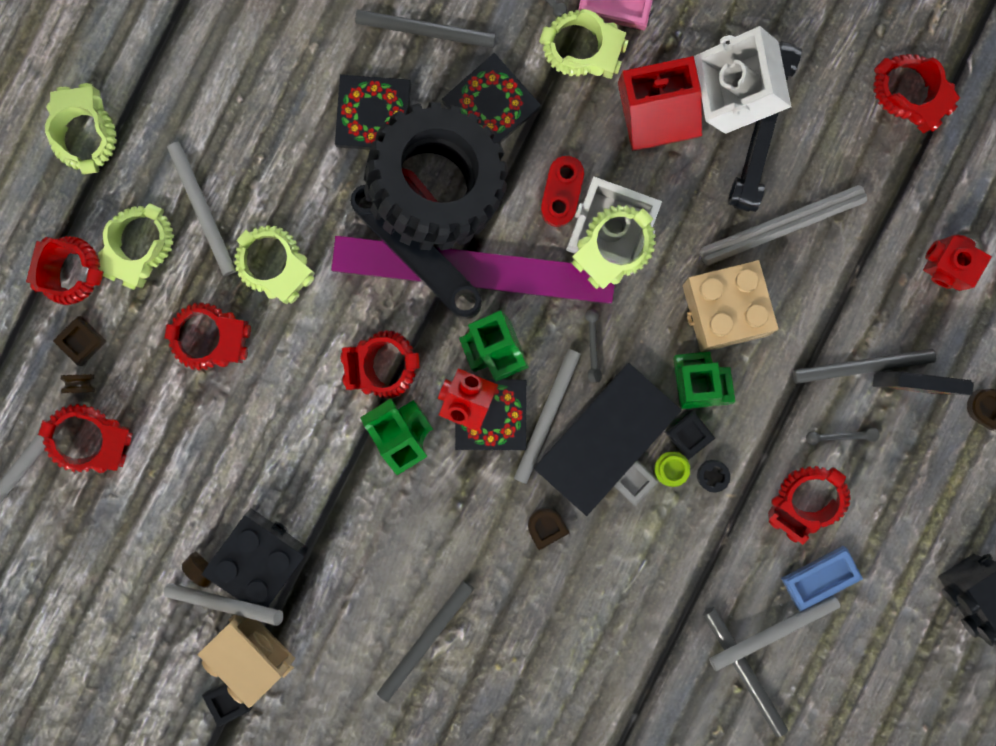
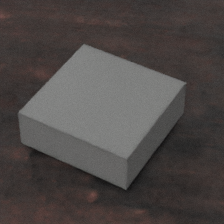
M637 460L614 487L636 506L659 480Z

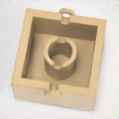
M759 260L692 276L683 284L689 308L687 320L689 325L694 327L700 352L767 337L779 330Z
M233 615L228 620L230 623L197 655L202 659L204 669L210 675L218 676L228 686L227 690L230 696L236 702L244 703L250 708L281 677L284 678L294 668L291 664L296 658L260 621Z

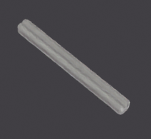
M857 185L704 246L699 250L701 260L704 265L709 266L859 206L867 201L865 190L861 185Z

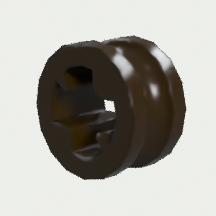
M94 374L60 376L61 380L65 383L61 393L95 392V388L90 384L91 380L94 379Z

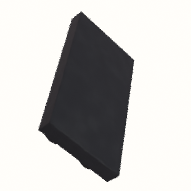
M627 363L533 469L585 516H588L682 410L636 368Z

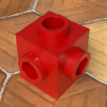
M952 235L936 240L930 246L925 255L928 261L923 271L932 276L931 280L941 287L947 289L954 288L958 291L975 288L992 256L976 248V243L972 239L963 235Z
M458 368L452 381L445 379L438 399L444 401L439 416L479 432L498 384Z

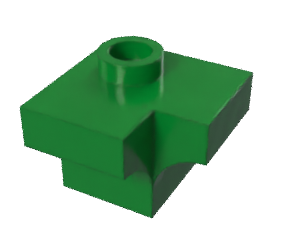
M501 310L469 324L470 331L459 338L473 372L488 367L493 379L499 381L529 368L512 323Z
M710 351L679 354L673 357L680 409L735 403L731 367H718V362L713 363Z
M389 399L360 417L364 427L375 442L380 455L396 475H399L427 457L423 448V442L427 434L433 430V427L415 400L398 409L392 399Z

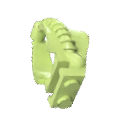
M582 9L581 11L575 10V12L569 11L568 14L564 13L561 17H557L555 21H552L551 27H543L539 42L544 45L545 58H548V63H551V67L556 68L557 72L561 71L564 75H576V77L580 76V74L583 76L587 75L589 72L596 76L603 74V77L612 79L613 73L618 74L622 63L618 58L620 52L625 53L629 40L625 39L626 32L619 30L616 23H604V20L595 12ZM567 26H583L590 30L593 35H596L598 52L587 59H578L571 56H566L563 59L558 54L555 43H553L556 33L558 34Z
M89 83L80 84L79 88L74 89L58 87L57 91L50 92V102L46 105L50 114L45 123V133L49 145H51V149L55 152L56 157L62 163H66L68 167H73L76 170L80 169L83 175L98 173L99 166H103L105 161L108 162L110 160L109 156L112 157V151L116 148L114 144L117 143V139H115L117 135L116 131H114L115 126L112 124L113 121L109 114L104 111L100 91ZM81 115H88L94 118L96 132L102 138L98 149L91 154L92 159L81 160L77 156L71 155L65 144V135L68 130L66 125L73 118Z
M151 203L146 208L134 206L131 209H125L124 212H119L118 216H114L113 220H109L103 230L104 247L98 252V258L100 259L99 270L104 272L103 277L115 281L116 278L123 280V286L133 290L136 287L143 289L147 281L146 278L150 276L153 267L156 268L159 266V263L165 261L164 258L169 256L168 252H171L172 248L170 247L174 243L172 241L174 238V234H172L173 228H170L171 223L167 222V217L163 216L164 209ZM148 217L154 220V224L159 231V239L153 241L145 256L138 260H131L121 249L122 233L131 221Z
M613 205L610 206V209L605 208L602 213H597V217L592 218L593 222L589 223V229H586L587 237L578 241L577 247L579 250L572 256L574 260L571 263L580 273L584 270L590 276L587 280L596 289L599 287L604 289L610 282L612 284L620 283L623 275L630 276V273H637V270H642V266L644 264L647 265L649 263L648 259L652 258L651 254L655 251L653 247L656 245V241H654L656 235L653 234L654 227H651L653 218L644 208L640 211H636L634 207L628 208V205L621 207V205L614 207ZM615 217L633 218L642 228L644 237L643 247L639 255L634 260L624 264L612 263L603 258L597 243L598 233L603 224Z
M260 226L259 229L254 228L252 232L245 230L236 240L239 243V247L236 248L237 254L234 256L236 258L234 265L237 266L235 269L238 271V277L242 278L241 281L246 283L247 287L251 286L252 290L264 291L269 299L277 297L285 304L294 303L300 296L298 292L302 287H308L315 279L313 277L315 272L306 266L307 257L298 253L300 249L299 246H296L297 242L293 240L294 237L288 235V231L284 232L283 228L278 229L277 226ZM276 238L285 247L287 254L286 266L277 277L259 280L254 277L248 268L247 249L256 239Z

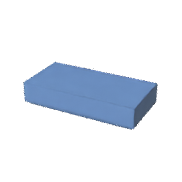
M841 546L781 578L797 610L800 612L863 579L845 546Z

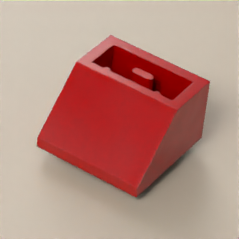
M694 56L622 71L618 81V88L632 151L702 136L701 88Z

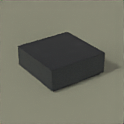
M693 410L664 432L687 460L716 439Z
M225 683L212 688L202 695L218 727L252 709V706L248 708L244 703L236 702L228 693V686Z

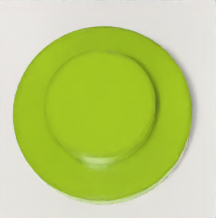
M670 451L663 453L655 462V476L665 486H680L686 482L690 475V464L687 458L678 452Z

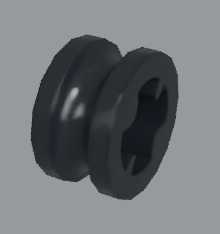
M718 460L705 461L697 470L699 484L709 492L717 493L723 491L730 483L731 475L729 469ZM714 466L721 469L718 473L723 474V479L721 482L715 481L713 486L706 484L709 479L704 478L705 471H712Z

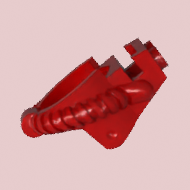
M912 54L899 55L898 57L895 56L891 60L884 58L874 69L876 75L874 78L875 82L873 83L875 89L873 91L876 93L875 98L879 100L878 104L882 105V108L888 111L887 113L901 119L907 118L913 124L918 125L917 128L922 133H926L929 130L934 132L943 123L940 119L945 114L949 116L958 107L955 103L960 97L955 91V84L947 81L944 67L933 57L926 59L924 56L919 57L916 54L913 56ZM900 67L910 68L919 73L924 80L925 87H928L927 97L923 104L911 103L900 93L891 94L888 84L890 76L888 74L893 69Z
M72 236L58 239L45 237L41 242L36 241L26 282L30 283L32 290L43 292L53 302L71 305L86 299L94 291V286H100L104 272L99 270V258L88 242ZM70 253L78 254L82 266L89 268L86 282L78 281L69 290L62 288L60 282L61 267Z
M193 303L192 306L189 304L187 308H182L181 312L176 314L177 317L172 319V324H166L164 339L170 341L169 347L172 348L171 352L175 354L176 360L179 359V363H184V366L187 368L190 367L193 370L195 368L202 370L203 368L207 370L208 367L213 368L215 364L220 367H226L229 362L243 363V360L247 359L248 348L245 347L246 338L250 337L251 326L248 325V321L236 319L232 312L222 313L220 308L217 309V306H211L210 303ZM200 314L208 315L215 321L220 339L217 347L211 354L202 358H195L185 351L181 341H179L180 326L183 327L187 320L193 316Z
M392 330L379 331L373 334V337H369V341L361 340L357 347L342 348L340 355L341 362L344 365L342 381L346 390L361 389L366 395L374 392V395L380 398L393 399L396 396H401V393L404 394L406 389L410 388V384L414 381L413 377L416 375L414 372L420 368L419 353H413V347L409 345L410 342L403 335L401 336L400 333H395ZM389 343L397 347L401 354L405 356L406 370H403L399 380L392 386L381 382L373 368L374 358L378 350Z
M70 404L66 408L65 406L61 407L60 411L56 410L55 414L50 416V420H42L38 435L44 438L42 441L43 445H45L44 450L48 452L47 456L52 458L51 461L58 464L57 466L64 467V470L70 469L71 472H82L83 470L88 472L90 469H93L101 474L106 472L107 469L117 471L118 467L124 466L127 455L122 453L124 446L130 445L133 433H129L130 428L121 426L117 420L106 419L104 413L101 414L100 410H95L92 406L87 407L86 404H83V406L79 404L72 406ZM74 416L93 422L100 429L102 444L98 451L90 457L72 458L66 456L59 450L55 438H53L56 426L65 419Z
M807 466L806 469L802 467L799 471L794 470L787 475L788 477L783 480L784 483L780 485L781 489L778 491L780 495L773 497L771 500L773 506L768 511L771 526L778 530L781 528L787 533L786 535L791 541L795 543L798 541L804 545L809 539V533H816L821 527L835 524V521L838 522L840 517L845 515L844 512L848 511L851 496L849 495L850 490L847 489V483H844L846 476L834 467L826 470L824 467L820 469L819 466H814V468ZM826 479L835 486L837 500L833 498L819 511L805 512L796 508L792 503V497L796 488L808 480Z

